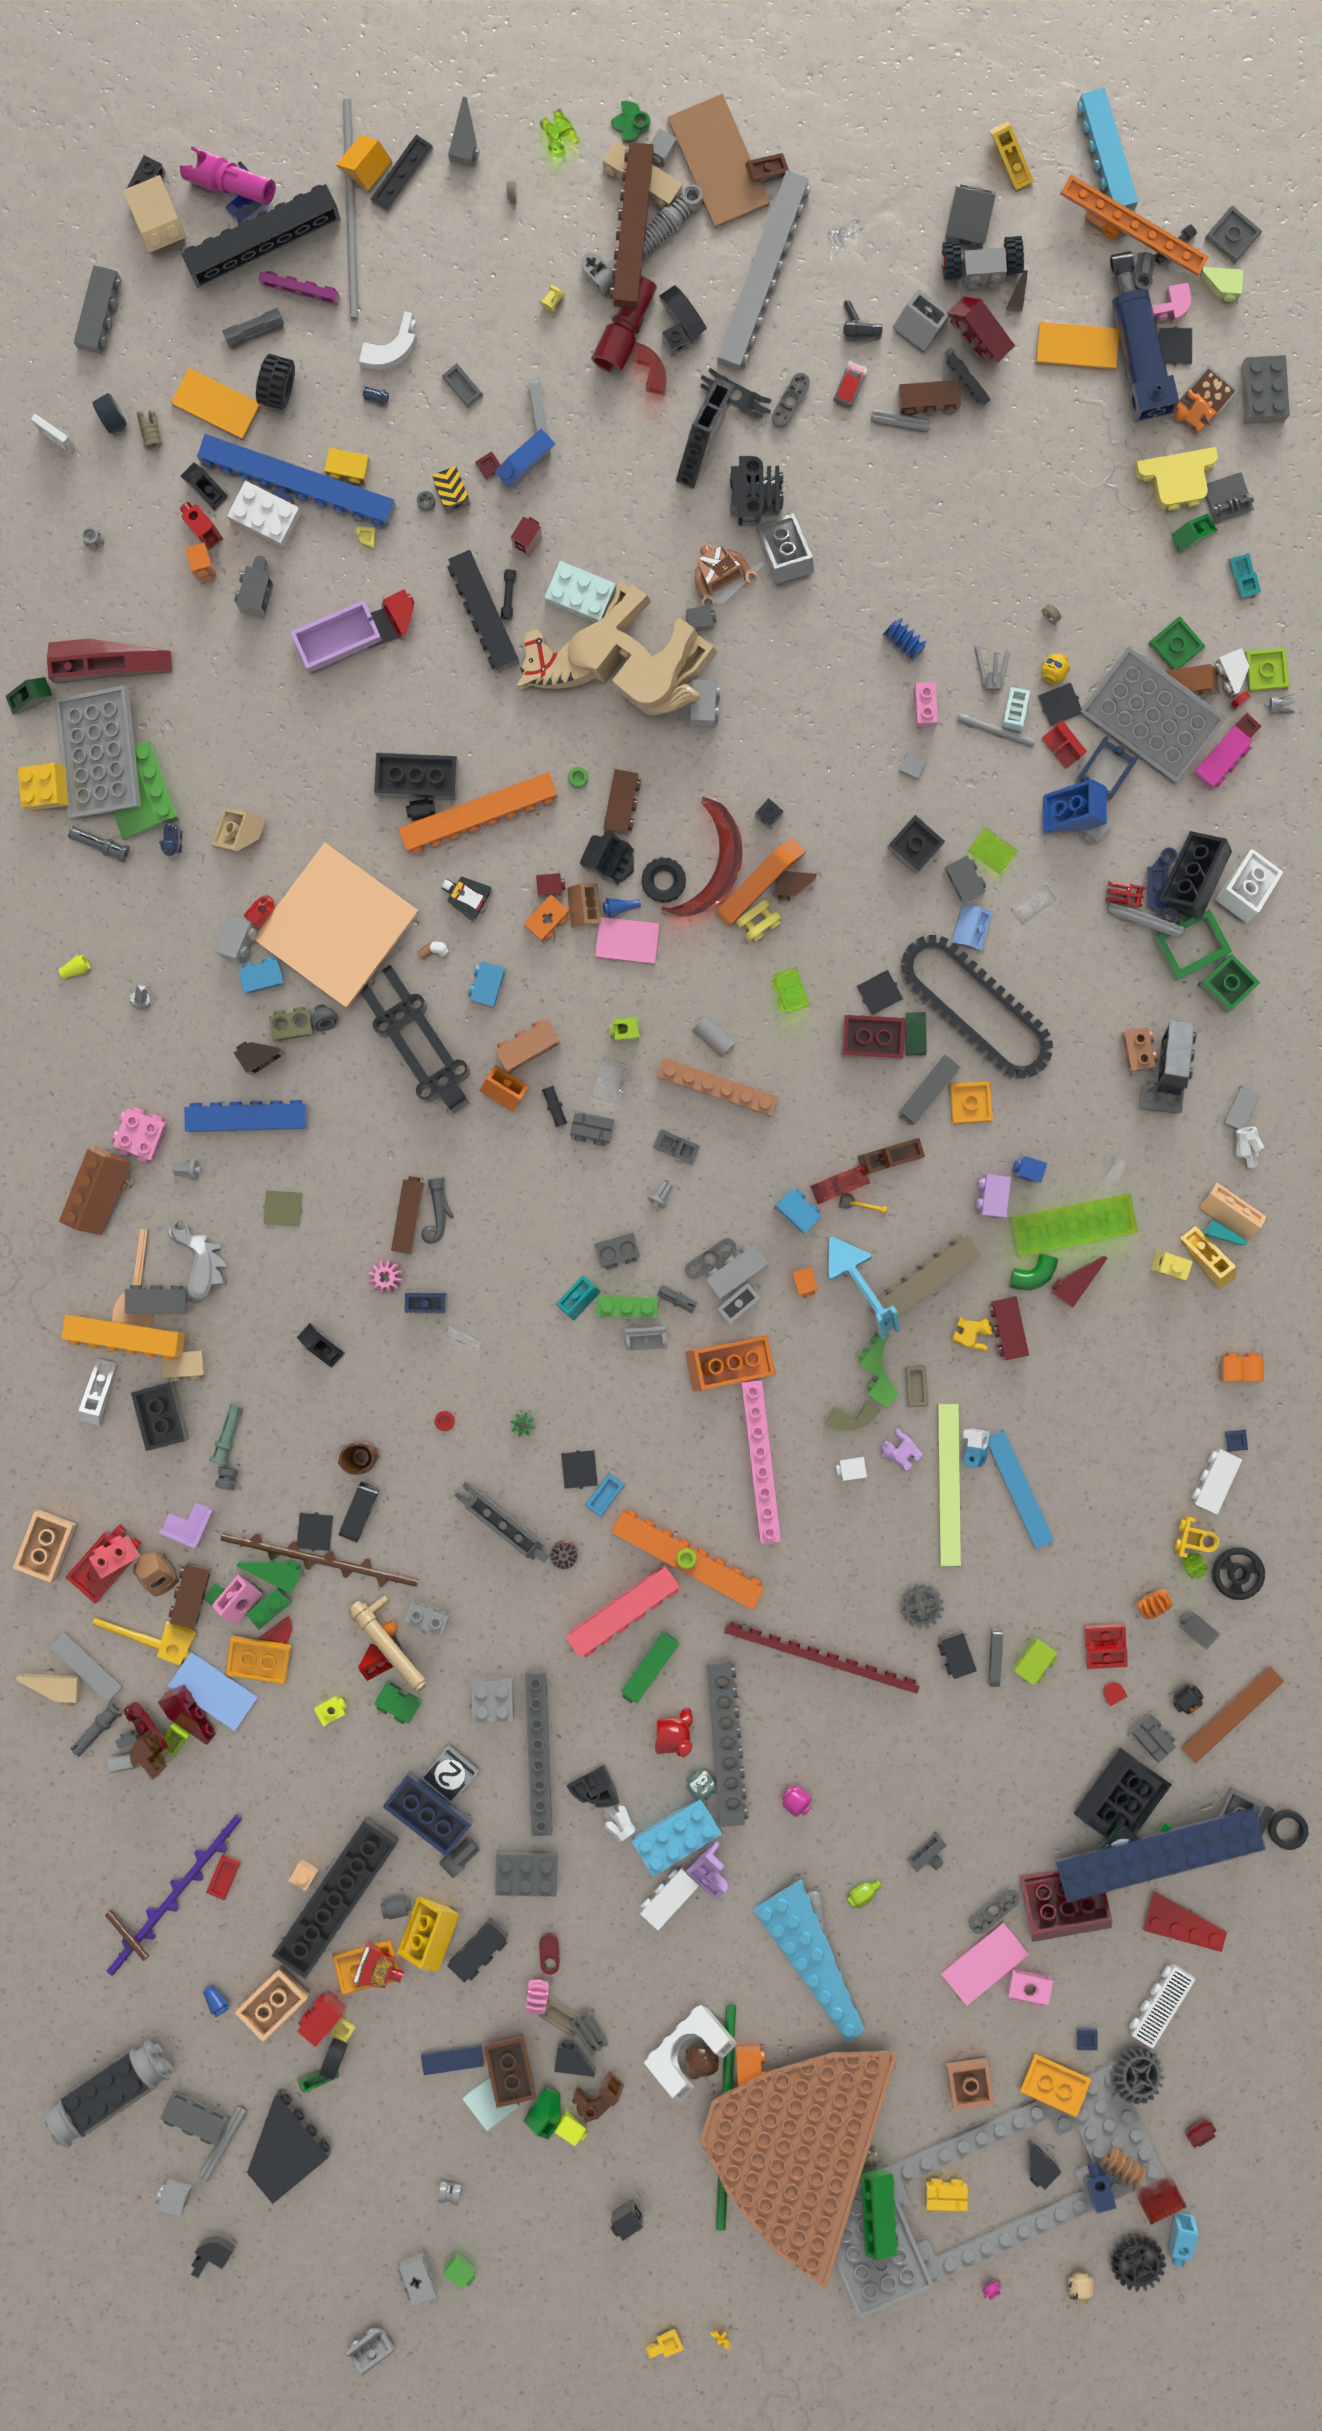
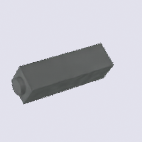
M944 1055L898 1112L901 1114L900 1119L908 1125L910 1123L916 1124L956 1074L960 1066Z

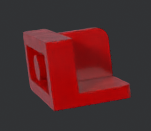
M1063 720L1042 737L1044 743L1065 769L1087 752Z

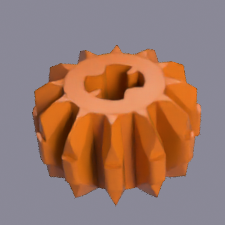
M1160 1589L1140 1599L1137 1606L1144 1619L1150 1620L1170 1610L1173 1603L1166 1590Z

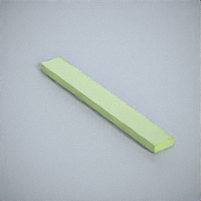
M938 1404L940 1566H961L959 1404Z

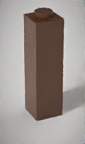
M409 1176L408 1180L403 1179L391 1251L407 1254L413 1253L425 1184L420 1182L421 1178Z

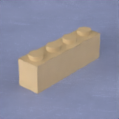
M615 140L602 160L603 168L610 176L615 175L620 178L621 182L625 185V182L622 181L623 169H627V162H624L625 149L629 150V148ZM653 165L649 198L654 200L655 205L661 209L672 206L671 204L681 194L683 184Z

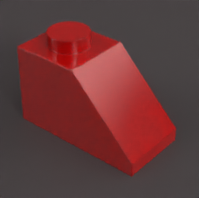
M405 589L383 599L381 604L400 640L404 639L415 604L411 594H407Z

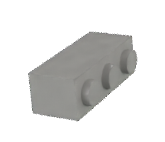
M748 1243L739 1250L741 1252L736 1258L733 1255L723 1262L725 1266L718 1270L715 1267L707 1273L708 1278L706 1281L719 1299L769 1264L755 1244L751 1246Z

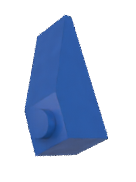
M541 428L498 467L495 473L507 487L517 486L556 443Z

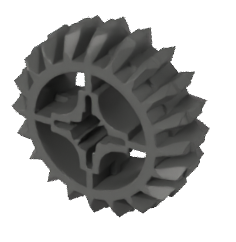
M1136 2047L1135 2050L1129 2048L1128 2052H1121L1122 2058H1116L1118 2064L1112 2065L1115 2072L1110 2073L1111 2076L1115 2077L1111 2082L1113 2085H1117L1114 2089L1115 2092L1120 2093V2098L1125 2099L1129 2103L1145 2104L1148 2102V2099L1154 2100L1153 2093L1160 2094L1157 2088L1163 2087L1160 2079L1165 2078L1163 2075H1160V2072L1164 2070L1163 2067L1159 2066L1161 2061L1155 2059L1156 2055L1154 2053H1150L1147 2049L1142 2050L1139 2047ZM1142 2059L1140 2064L1138 2063L1135 2067L1131 2066L1134 2061ZM1140 2085L1145 2086L1140 2091L1133 2092L1134 2089L1138 2088Z

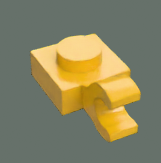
M675 2328L657 2336L658 2343L646 2347V2352L650 2359L661 2353L667 2358L684 2350Z

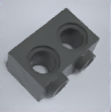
M1147 1081V1084L1141 1085L1139 1109L1174 1114L1182 1113L1184 1089L1181 1095H1175L1176 1102L1171 1104L1167 1100L1169 1093L1156 1091L1157 1082ZM1149 1090L1156 1093L1155 1101H1150L1147 1098Z
M634 1233L595 1244L601 1267L605 1266L606 1270L618 1267L617 1263L625 1261V1264L636 1262V1257L640 1256ZM626 1243L633 1246V1252L630 1255H625L622 1252V1246ZM606 1249H611L614 1252V1257L610 1261L605 1260L602 1256L603 1251Z

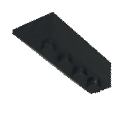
M1190 831L1159 900L1182 915L1202 919L1232 853L1227 839Z

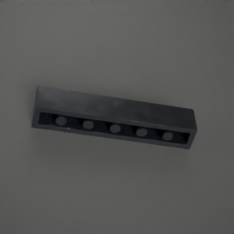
M471 550L449 558L450 565L447 566L451 578L455 576L458 582L455 584L459 596L463 595L466 600L463 603L467 614L471 613L474 618L471 621L475 632L479 631L482 636L479 641L483 650L487 649L490 657L487 659L491 668H496L498 673L519 664L517 654Z

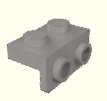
M372 2328L365 2333L366 2337L360 2341L356 2340L348 2346L349 2349L345 2354L351 2357L360 2375H364L396 2351L384 2329Z

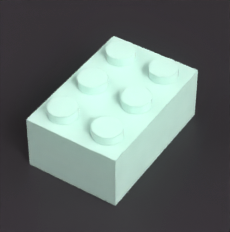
M560 561L545 595V603L596 623L605 616L615 593L616 583Z

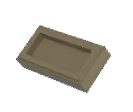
M926 1365L905 1367L908 1407L928 1406Z
M549 1998L545 2013L539 2014V2017L568 2035L575 2036L576 2033L569 2022L579 2015ZM578 2022L577 2024H575V2025L577 2026V2028L579 2029L580 2026H581V2025L579 2024V2022Z

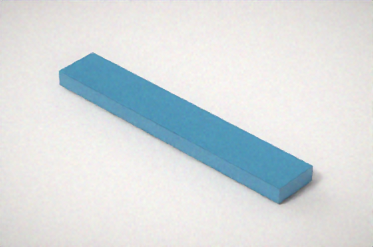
M1003 1430L989 1436L988 1446L1035 1549L1053 1542L1052 1534L1005 1431Z

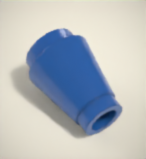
M213 1985L203 1991L210 2013L214 2014L215 2018L229 2009L228 2002Z

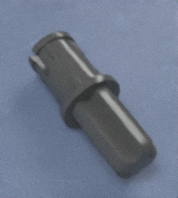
M661 1286L657 1294L659 1297L673 1303L674 1307L677 1305L691 1314L697 1305L696 1301L683 1296L682 1292L677 1293L665 1286Z

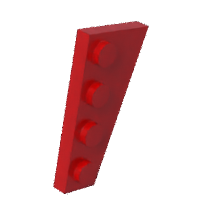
M1153 1890L1143 1931L1222 1952L1227 1935L1225 1930Z

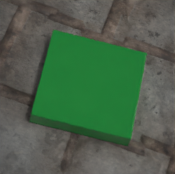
M1180 616L1149 641L1150 646L1171 670L1180 669L1206 647Z

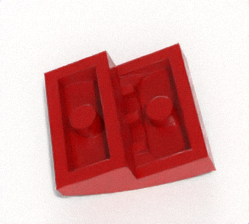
M1125 1623L1084 1625L1087 1669L1128 1667Z

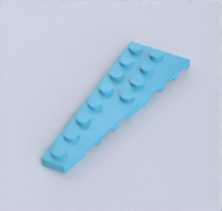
M800 1879L756 1906L753 1911L844 2039L849 2042L863 2034L865 2029L857 2009H854L849 1990L846 1989L842 1980L841 1971L839 1972L836 1966L834 1954L825 1933L822 1932L818 1923L819 1918L813 1911L810 1903L811 1899L807 1896L803 1887L804 1883Z

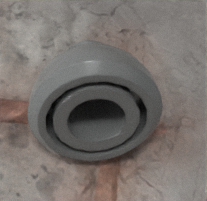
M321 1004L314 1009L315 1012L311 1018V1025L314 1030L327 1031L336 1026L339 1017L334 1010Z

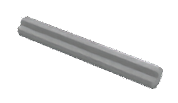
M1111 902L1108 908L1110 914L1177 938H1182L1185 931L1182 926L1115 902Z
M237 2107L203 2167L199 2178L203 2181H209L244 2119L247 2111L242 2107Z

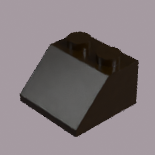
M246 1041L236 1047L237 1051L234 1052L246 1073L251 1076L285 1055V1052L278 1047L254 1042L247 1043Z

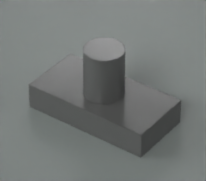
M936 1832L907 1861L916 1872L927 1863L934 1870H937L944 1863L937 1854L947 1845Z

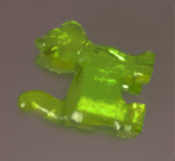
M560 108L553 113L555 116L553 123L546 117L540 121V126L542 130H545L546 136L549 139V151L565 154V144L561 138L570 134L571 140L575 143H579L580 138L576 135V130L572 126L571 121L565 117L564 112Z

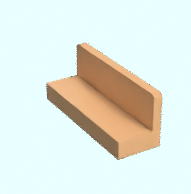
M1219 1183L1212 1187L1208 1197L1199 1207L1232 1232L1247 1240V1242L1261 1229L1266 1219L1265 1215Z

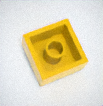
M48 763L18 768L21 808L34 811L69 806L66 767L64 765Z

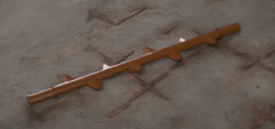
M222 1533L220 1541L237 1544L240 1547L245 1546L266 1551L269 1559L272 1561L278 1555L303 1560L307 1570L317 1563L341 1569L344 1578H347L352 1572L376 1577L379 1587H383L388 1581L417 1587L418 1579L372 1568L370 1559L367 1558L361 1565L336 1560L333 1551H329L324 1557L299 1551L295 1541H292L285 1548L262 1542L258 1533L251 1539L244 1538V1536L238 1537Z

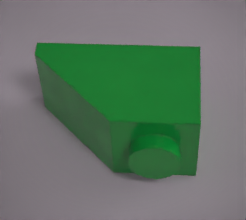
M1205 514L1188 521L1171 535L1174 538L1175 545L1181 551H1184L1218 530L1209 515Z

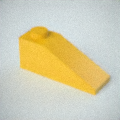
M1007 121L990 130V134L1015 190L1034 182L1011 124Z
M1196 1226L1180 1237L1182 1243L1206 1275L1220 1289L1236 1278V1266Z

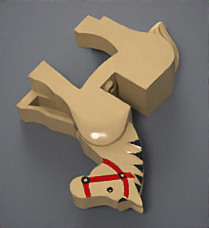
M620 580L617 584L615 598L609 605L605 616L598 622L577 632L557 653H553L547 646V641L539 630L534 629L527 632L524 637L526 658L520 667L523 676L518 681L517 686L520 690L531 686L559 689L578 686L593 679L605 682L623 659L626 663L612 682L618 691L642 712L648 715H659L675 711L700 699V693L687 684L692 679H696L701 675L717 654V651L712 644L697 634L695 628L681 618H678L675 621L674 632L668 645L661 652L652 656L639 642L625 634L629 624L651 603V600L647 594L633 584L628 586Z

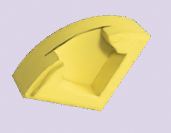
M355 526L360 542L368 548L375 549L376 528Z

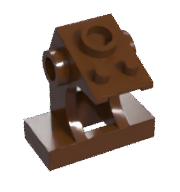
M609 2071L602 2081L598 2092L600 2095L597 2097L587 2096L577 2087L572 2103L577 2104V2112L580 2117L583 2116L585 2123L596 2120L619 2101L624 2084Z

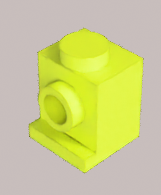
M338 1695L314 1708L323 1727L347 1713L345 1710L347 1705L343 1698L339 1699ZM329 1707H333L335 1709L334 1714H330L328 1712Z

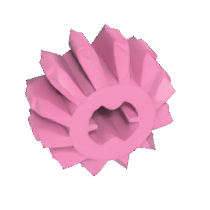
M387 1260L385 1267L383 1261H379L380 1268L376 1265L372 1266L376 1273H368L369 1276H374L375 1278L369 1280V1284L377 1283L373 1290H377L381 1286L380 1294H384L385 1287L389 1294L392 1293L391 1286L395 1289L399 1288L395 1281L402 1282L403 1280L396 1278V1275L402 1274V1271H394L398 1267L397 1264L390 1268V1260ZM383 1272L385 1274L389 1272L390 1275L388 1276V1278L390 1280L388 1282L381 1281V1279L383 1278L381 1274Z
M538 1979L530 1980L525 2006L528 2013L535 2015L545 2013L549 1990L547 1982Z

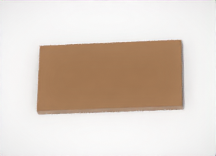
M723 93L668 116V122L674 136L677 138V143L695 185L702 190L703 203L714 229L770 205L761 181L752 183L745 164L751 158Z

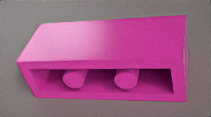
M1234 725L1193 772V775L1210 790L1214 786L1218 788L1226 779L1223 775L1227 771L1232 772L1239 764L1236 760L1240 756L1245 757L1252 749L1249 745L1253 740Z

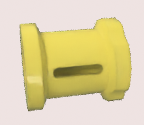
M550 285L549 292L539 303L545 309L554 313L556 305L561 298L565 297V294L556 286Z

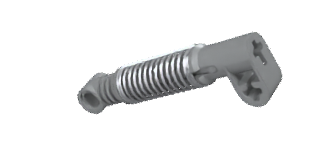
M694 184L686 186L679 199H676L671 204L672 206L664 207L658 212L659 216L655 215V219L652 218V222L648 221L649 225H646L643 262L648 258V255L651 256V252L654 253L655 249H658V246L664 243V240L671 237V234H674V231L681 227V222L690 215V212L692 213L701 208L703 195L700 187ZM691 195H695L698 197L694 201L688 199V197ZM595 253L585 254L581 260L583 274L605 295L611 286L613 287L615 284V280L612 279V268L616 267L617 260L613 258L606 264ZM593 265H595L596 271L598 272L596 275L594 273V268L592 267Z

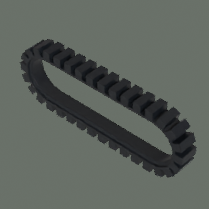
M928 935L927 943L924 936L915 940L917 946L912 942L906 948L910 954L904 952L901 962L907 964L900 966L901 974H908V976L902 979L906 986L913 982L914 987L910 992L916 996L921 990L924 994L919 1000L924 1004L929 999L932 1000L933 1003L928 1008L932 1012L940 1008L942 1012L938 1017L942 1021L949 1016L951 1020L947 1025L951 1029H954L958 1024L961 1028L956 1033L961 1038L968 1033L970 1037L965 1042L970 1046L977 1041L979 1043V1046L975 1049L977 1053L981 1055L985 1050L989 1053L984 1059L988 1063L996 1059L998 1062L993 1067L998 1072L1003 1067H1006L1005 1076L1012 1078L1016 1072V1079H1025L1026 1073L1030 1078L1038 1074L1036 1069L1040 1072L1044 1070L1047 1064L1042 1060L1050 1061L1053 1054L1045 1051L1053 1048L1052 1040L1045 1041V1038L1050 1036L1048 1029L1040 1032L1038 1029L1043 1023L1037 1019L1032 1024L1029 1020L1034 1015L1029 1010L1022 1015L1020 1011L1024 1006L1020 1002L1013 1007L1011 1003L1015 997L1010 993L1003 998L1001 995L1006 990L1000 985L996 990L993 989L992 986L997 982L993 977H990L987 981L982 979L987 972L981 968L976 973L973 969L978 964L973 959L967 965L964 961L968 955L964 951L957 956L955 952L959 947L955 943L948 948L946 944L949 939L941 936L937 943L936 935ZM932 948L938 949L947 955L1035 1036L1039 1044V1053L1035 1061L1030 1065L1016 1066L1004 1058L917 978L913 968L914 959L917 954L925 949Z

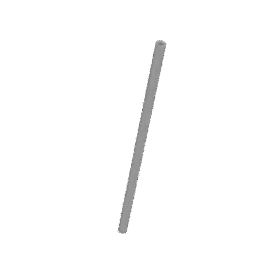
M343 99L345 153L352 146L350 99ZM345 174L350 319H358L354 180Z

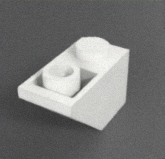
M1242 648L1219 657L1215 665L1219 676L1222 675L1225 681L1223 683L1224 689L1227 694L1230 693L1231 698L1240 692L1249 669V664Z

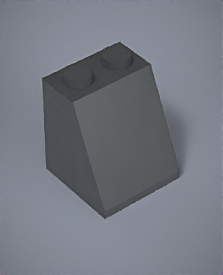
M956 183L946 229V236H949L950 241L960 242L961 239L968 240L969 245L979 247L980 243L985 244L996 196L995 191Z

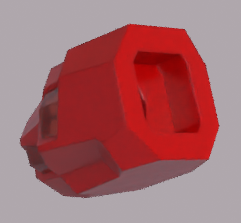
M269 895L261 896L246 911L244 917L261 929L275 909L273 899Z

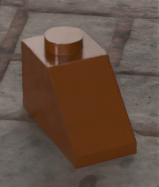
M784 871L775 880L774 897H778V901L789 902L790 898L794 899L816 880L817 874Z

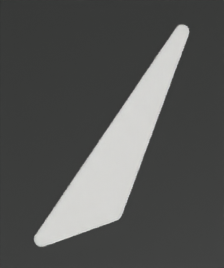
M759 563L751 568L750 571L757 572L763 567L764 563ZM744 576L714 594H709V597L713 598L714 604H724L746 583ZM706 599L704 603H712V601Z

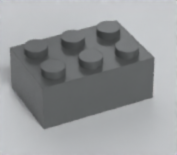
M1286 355L1246 357L1241 364L1245 424L1285 422L1290 415Z
M497 1850L495 1895L556 1897L558 1851Z

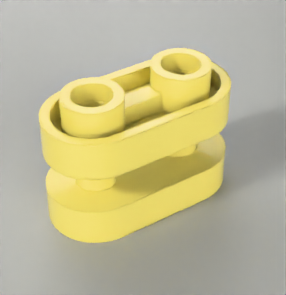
M768 898L735 921L739 928L746 925L749 931L745 936L749 941H758L765 935L763 932L766 929L770 928L773 930L781 923L779 920L782 917L778 911L773 914L769 911L768 908L772 903ZM762 913L765 919L758 925H755L752 920Z

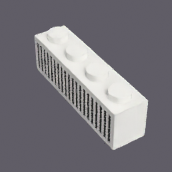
M1172 1962L1163 1969L1160 1982L1154 1984L1150 1992L1152 1995L1148 2001L1145 2000L1140 2007L1141 2013L1131 2021L1129 2026L1131 2035L1152 2049L1196 1980L1190 1973Z

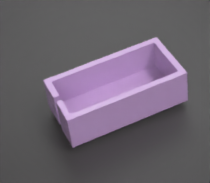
M365 600L291 631V635L309 673L382 642Z

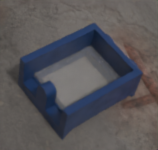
M1105 736L1076 779L1080 781L1079 783L1093 779L1107 787V799L1110 801L1139 758L1137 756L1133 758L1124 752L1125 749L1121 746H1115L1107 741L1108 737Z

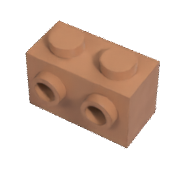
M1145 1027L1122 1032L1129 1072L1156 1067L1155 1063L1158 1062L1156 1051L1152 1050L1151 1043H1154L1152 1031Z

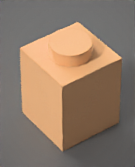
M301 1859L289 1882L306 1891L319 1869Z

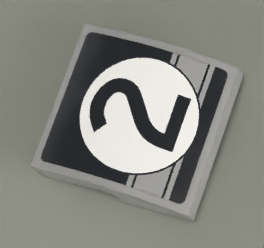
M448 1745L421 1776V1779L452 1804L479 1770Z

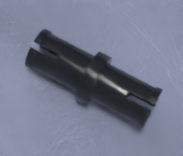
M554 1085L543 1089L542 1092L548 1104L547 1110L551 1112L555 1127L567 1124L568 1122L561 1108L563 1105L558 1100Z

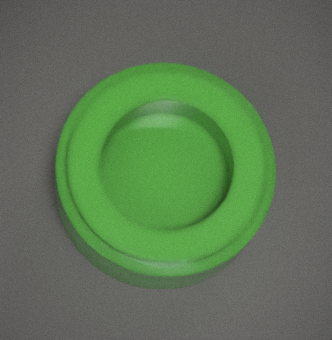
M581 767L571 769L568 774L570 785L575 788L584 787L588 782L586 770Z

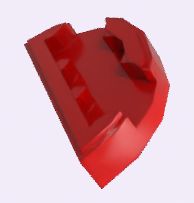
M287 1616L257 1639L285 1644L292 1633L290 1617Z

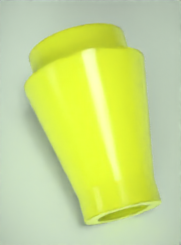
M83 954L80 956L76 955L59 969V973L65 980L69 977L87 973V970L90 969V964Z

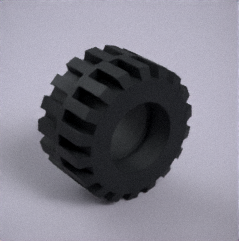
M268 354L264 358L256 384V401L258 404L283 410L288 403L295 377V364L293 360L273 354Z

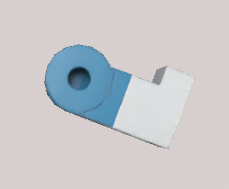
M973 1428L964 1429L963 1438H968L967 1452L964 1455L965 1465L970 1468H976L985 1464L990 1431Z

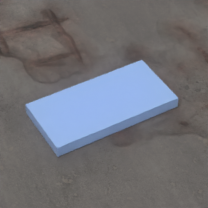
M190 1652L168 1685L174 1689L185 1684L201 1709L234 1731L258 1698L257 1695L229 1676H226V1674L193 1652Z

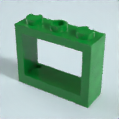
M1210 909L1204 912L1202 919L1191 918L1186 920V918L1175 922V924L1186 929L1206 918L1221 949L1180 969L1165 941L1171 935L1158 931V936L1153 938L1175 981L1232 952Z

